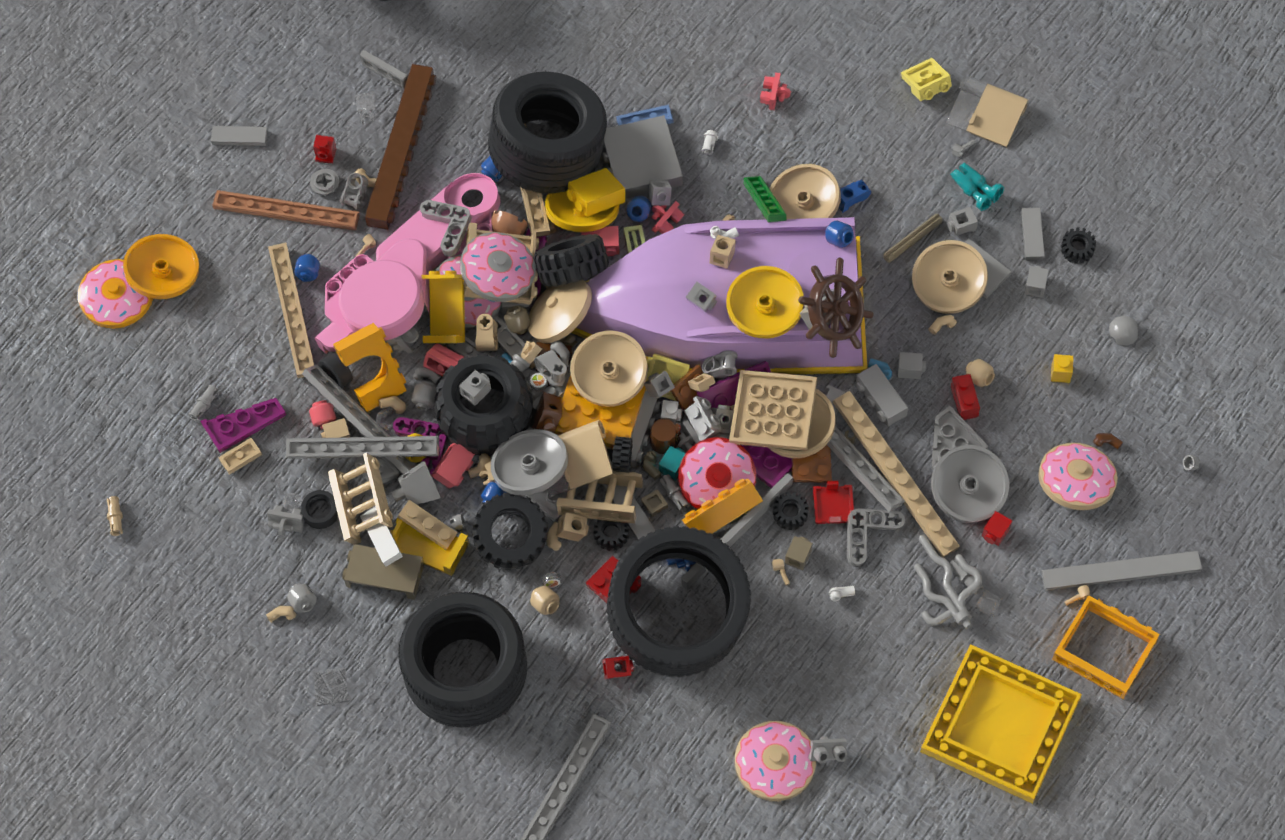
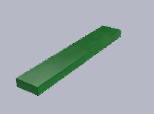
M761 176L744 177V186L768 222L787 221V214Z

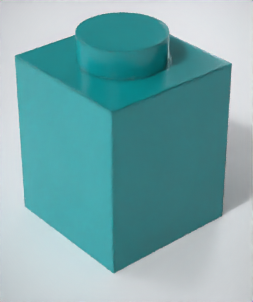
M670 446L659 463V471L664 475H670L676 481L680 463L686 453L680 448Z

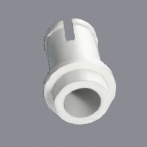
M708 130L704 134L705 141L701 151L704 154L711 155L713 154L715 141L718 140L717 132Z

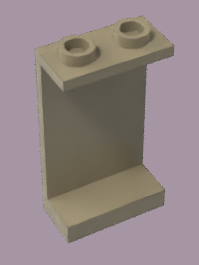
M354 544L353 549L348 553L347 561L349 564L348 568H345L343 571L342 579L348 588L351 587L352 583L404 592L407 595V599L415 600L424 568L423 557L401 553L403 557L386 567L376 548Z

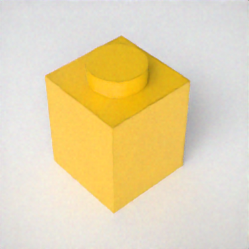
M1054 354L1051 365V381L1070 383L1073 374V356Z

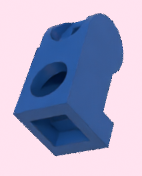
M858 180L840 189L841 200L839 209L844 213L849 210L850 206L866 200L871 195V190L863 180Z

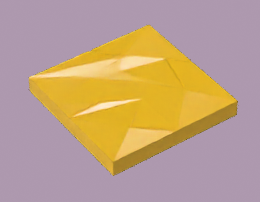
M970 644L922 744L920 752L1033 804L1082 694Z

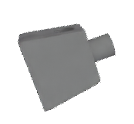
M425 461L400 476L398 480L401 487L391 492L395 502L407 498L408 501L410 500L416 505L441 498Z

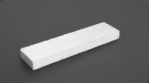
M376 506L360 516L363 522L378 515ZM378 523L367 529L386 567L403 557L387 526Z

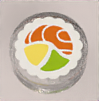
M534 372L529 377L530 388L536 392H541L547 388L548 380L542 373Z
M556 572L547 573L541 578L542 586H548L551 589L560 586L562 583L560 574Z

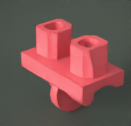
M775 72V77L765 76L763 88L772 89V91H761L760 103L768 104L770 110H775L777 97H779V101L783 102L784 99L789 98L791 95L787 84H782V87H780L781 73Z
M675 201L667 212L665 211L666 205H654L652 207L654 213L652 218L654 220L658 217L661 219L651 230L655 233L660 231L662 234L672 230L674 227L666 220L671 218L675 223L681 220L684 214L677 208L680 204Z

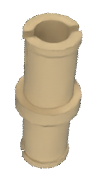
M111 496L107 498V520L110 522V534L112 536H119L123 534L121 523L123 515L120 511L119 498Z

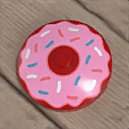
M713 437L696 443L686 452L679 466L678 480L681 492L690 505L697 510L702 507L701 505L705 501L714 500L721 491L725 489L730 490L741 479L748 478L754 487L756 485V468L750 454L740 444L730 443L727 438Z

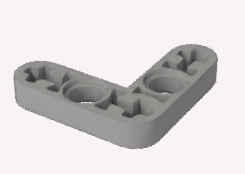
M432 200L422 202L420 211L424 218L449 223L440 246L444 255L450 257L456 255L472 220L469 209ZM445 210L450 211V214L447 216L441 215ZM454 229H461L459 234H451Z
M854 509L850 512L847 519L848 562L853 566H860L865 562L867 557V529L898 530L905 523L904 515L898 511L888 512L887 510ZM858 514V517L862 518V520L858 522V528L852 529V527L856 526V519H853V517ZM874 514L879 515L881 518V523L878 525L872 522L871 518ZM894 516H896L897 520H900L896 525L893 521H888L885 525L886 519H893ZM855 532L860 533L862 536V541L859 543L852 539V534ZM862 546V548L858 549V556H861V558L856 561V558L852 555L856 553V547Z

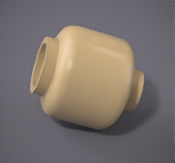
M981 359L969 362L966 366V374H971L973 384L979 387L988 386L995 377L993 367Z
M548 586L535 588L531 594V605L542 615L553 614L560 605L558 594Z

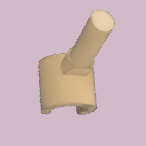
M367 234L363 238L365 245L356 256L364 254L366 250L375 247L376 241L371 234Z
M774 559L772 562L773 570H780L785 585H789L790 582L785 573L784 561L782 559Z
M1087 585L1079 587V594L1064 601L1065 605L1068 606L1080 599L1086 600L1088 595L1090 596L1089 587Z

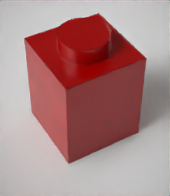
M995 511L984 527L982 537H984L986 542L999 546L1010 530L1012 520Z

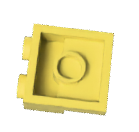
M933 58L901 72L902 79L911 87V92L920 101L930 100L935 94L939 92L945 93L952 87L950 75Z
M654 353L652 357H648L647 364L649 370L646 381H648V377L652 374H661L666 371L674 384L688 373L690 365ZM670 391L661 396L676 401Z

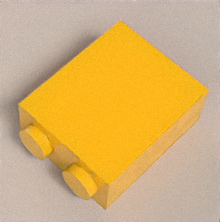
M607 168L568 182L567 196L570 201L575 203L578 210L588 217L625 203V187Z

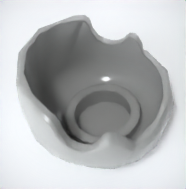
M1122 315L1112 320L1109 325V333L1118 345L1128 346L1138 339V325L1133 318Z

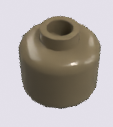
M516 305L507 309L504 315L505 323L510 332L521 335L528 331L527 328H529L531 320L525 308Z

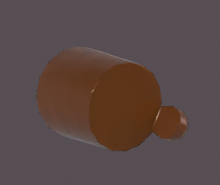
M668 419L656 421L652 426L650 435V446L659 454L665 455L670 446L680 448L678 446L681 441L679 437L681 434L680 424L676 423L675 426Z

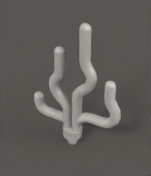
M920 535L919 541L930 558L936 564L943 566L945 570L943 586L950 597L949 599L946 596L934 594L931 590L929 576L921 564H915L914 569L923 582L925 596L929 600L942 603L948 608L946 612L936 618H932L929 612L923 611L922 618L927 624L937 626L953 617L958 625H964L966 629L972 627L970 622L972 616L965 606V600L981 587V573L976 568L970 566L961 554H957L955 559L959 566L975 579L974 583L964 589L958 596L951 586L953 572L951 564L947 559L937 554L925 535Z

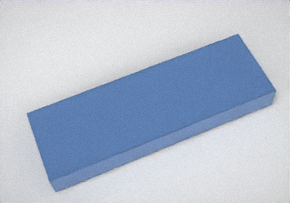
M669 105L616 116L618 126L664 115L667 124L673 123Z

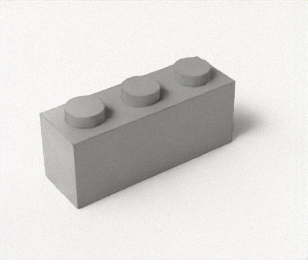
M877 364L857 374L856 387L860 393H864L868 405L871 408L874 407L877 417L881 422H884L888 427L907 416L908 407Z

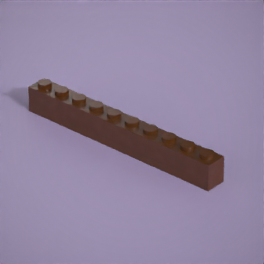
M412 64L365 215L366 224L369 227L388 230L390 223L393 224L394 210L398 208L400 200L398 196L400 192H403L404 177L408 176L409 172L408 163L413 159L414 152L412 150L418 143V131L422 130V117L426 116L427 101L431 100V88L436 84V75H434L433 67Z

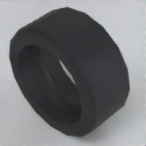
M330 352L318 362V366L341 388H344L353 380L349 367H346L335 353Z
M316 490L307 494L303 499L301 513L306 524L310 527L325 529L333 525L337 520L338 512L334 496L328 491ZM324 500L330 503L331 512L328 516L321 519L310 516L309 507L314 502Z

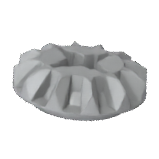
M321 169L312 175L310 186L313 192L315 191L318 195L324 194L327 196L329 193L334 194V191L339 187L340 181L338 175L333 170ZM324 178H325V179L327 180V182H328L326 187H324L323 184H322L323 181H324Z

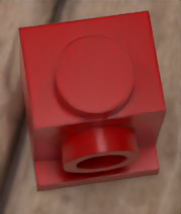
M316 135L313 145L315 162L333 164L337 149L334 137Z
M629 656L602 659L604 679L631 676V672L634 671L633 661L629 660ZM616 664L621 666L620 671L615 670Z

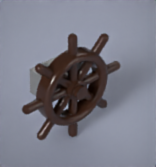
M841 257L836 259L835 274L823 276L817 266H812L811 272L817 282L812 287L809 298L801 296L798 299L800 304L805 305L800 315L809 329L806 333V338L812 339L818 333L822 338L829 340V356L831 358L837 356L838 341L850 339L854 348L860 349L862 344L856 332L861 326L863 317L871 319L874 316L872 311L864 310L863 297L859 290L866 283V278L862 276L854 282L849 277L843 275L844 260ZM834 283V289H830L829 285ZM843 288L845 290V293L841 297V291ZM846 314H850L849 321L845 316ZM839 321H840L841 325H842L843 328H844V329L841 330L840 332H838V331H839Z

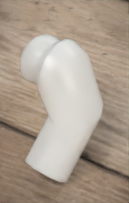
M713 226L710 229L713 239H716L717 235L731 239L739 236L735 227L728 231L721 230L718 226Z
M854 586L833 587L829 591L830 599L834 602L839 601L841 597L855 595Z

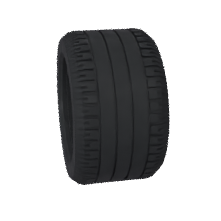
M545 71L528 73L517 77L504 86L494 102L488 136V149L491 160L496 169L506 179L521 188L539 193L566 192L568 190V182L594 173L598 167L607 129L605 108L600 98L591 88L571 76ZM539 120L550 121L562 125L572 134L560 139H546L530 132L524 124Z
M466 591L440 595L425 603L424 606L422 605L408 620L402 632L398 648V659L406 689L417 708L432 720L444 725L460 728L484 725L495 720V718H499V716L508 711L521 694L527 677V656L523 635L519 624L510 611L493 598ZM463 639L476 640L486 645L493 652L497 666L486 679L475 685L451 687L435 680L434 664L436 658L452 642Z

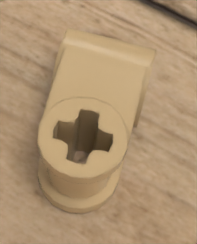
M481 314L476 322L477 351H496L498 349L497 322L491 315Z

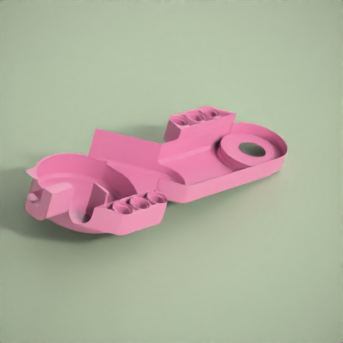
M480 173L463 175L451 182L431 199L432 201L468 208L472 216L471 223H477V230L493 232L491 218L494 210L498 211L500 195L495 182L490 177ZM473 189L479 190L483 194V200L478 206L467 207L462 203L464 193ZM419 210L377 247L376 261H373L367 255L361 254L334 275L325 286V315L332 323L315 337L320 350L325 354L329 351L335 352L334 343L371 323L383 329L386 335L384 340L401 336L417 323L423 312L424 303L430 314L429 279H422V275H429V271L435 269L445 259L451 258L443 254L440 246L449 223L426 219ZM445 210L441 215L447 216L450 214V211ZM454 229L451 234L457 235L461 232V229ZM466 235L456 255L463 253L466 247Z

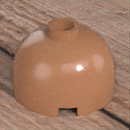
M494 210L491 218L493 232L524 235L528 226L527 221L523 220L521 223L518 221L517 216L500 210L498 212Z

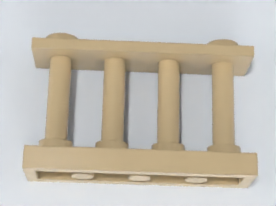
M367 453L363 454L365 464L345 474L336 469L328 471L343 538L353 545L361 542L360 532L378 523L389 528L393 527V516L388 507L379 470L380 463L376 457ZM365 472L368 473V482L348 490L347 483L349 480ZM372 489L374 498L353 508L352 498ZM376 506L378 515L357 525L356 515Z
M613 471V475L589 483L584 501L574 500L576 488L571 490L569 486L566 498H558L557 500L558 515H563L567 512L589 519L635 524L636 511L635 506H631L635 487L643 488L642 474ZM597 483L608 484L603 503L593 502ZM616 485L627 486L623 505L612 504Z

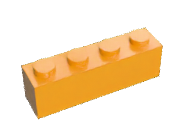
M748 478L741 479L730 490L725 489L721 491L714 500L705 501L700 509L688 512L682 521L688 528L693 527L712 534L760 504L763 500Z

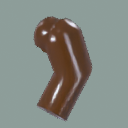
M1098 433L1093 440V443L1099 447L1105 442L1119 449L1123 444V441L1111 433Z

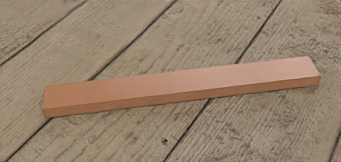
M217 190L212 205L213 209L354 231H356L360 212L220 190Z

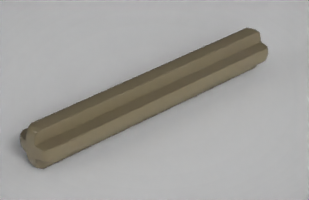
M939 214L933 215L883 254L884 260L888 263L893 261L940 225L943 220Z

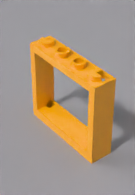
M1088 595L1057 647L1052 660L1124 699L1160 634L1151 630L1152 627L1140 624L1136 618L1122 614L1119 609L1107 606L1101 599L1097 600ZM1088 610L1148 643L1125 683L1065 650Z

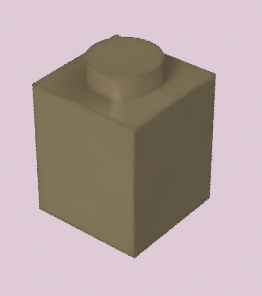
M794 536L785 556V564L804 570L812 552L813 543L807 538Z

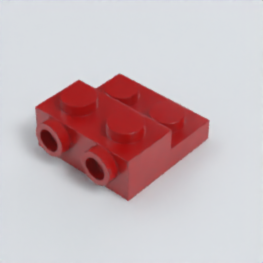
M613 555L586 581V586L606 603L611 577L618 562ZM639 575L633 582L629 595L632 592H637L641 587V577Z

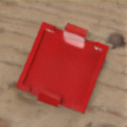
M827 481V487L813 486L815 524L847 523L848 515L854 510L852 485L839 486V481Z

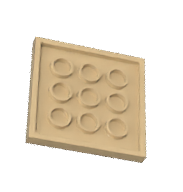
M740 370L729 442L740 445L807 451L817 377Z

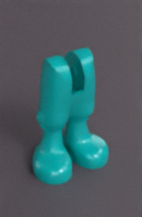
M966 163L959 166L960 171L955 169L950 174L966 195L975 198L977 201L976 207L980 211L987 210L992 202H997L1005 190V187L999 183L993 187L988 185L986 178ZM978 189L982 190L985 194L982 195Z

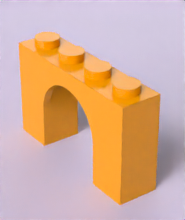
M374 323L333 344L339 359L346 367L366 356L375 355L381 357L382 365L378 375L373 380L354 389L360 405L366 412L378 407L379 399L398 396L407 391L404 385L407 382L403 374L398 372L400 366L397 360L391 356L393 350L389 343H386L384 340L386 337L385 332Z

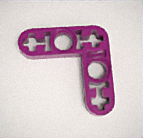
M404 417L397 418L393 423L394 432L400 437H407L416 433L415 430L418 427L426 429L421 434L423 436L429 435V429L432 431L430 436H436L441 431L437 423ZM402 424H405V427L402 428V430H399V427H401ZM443 433L439 436V456H427L422 460V462L425 461L427 468L430 466V460L433 461V469L429 471L430 474L433 473L443 457L448 438Z

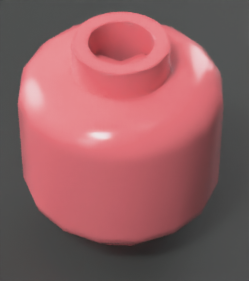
M327 400L313 403L309 410L313 426L320 427L321 430H324L323 424L336 421L337 419L333 405L327 403Z

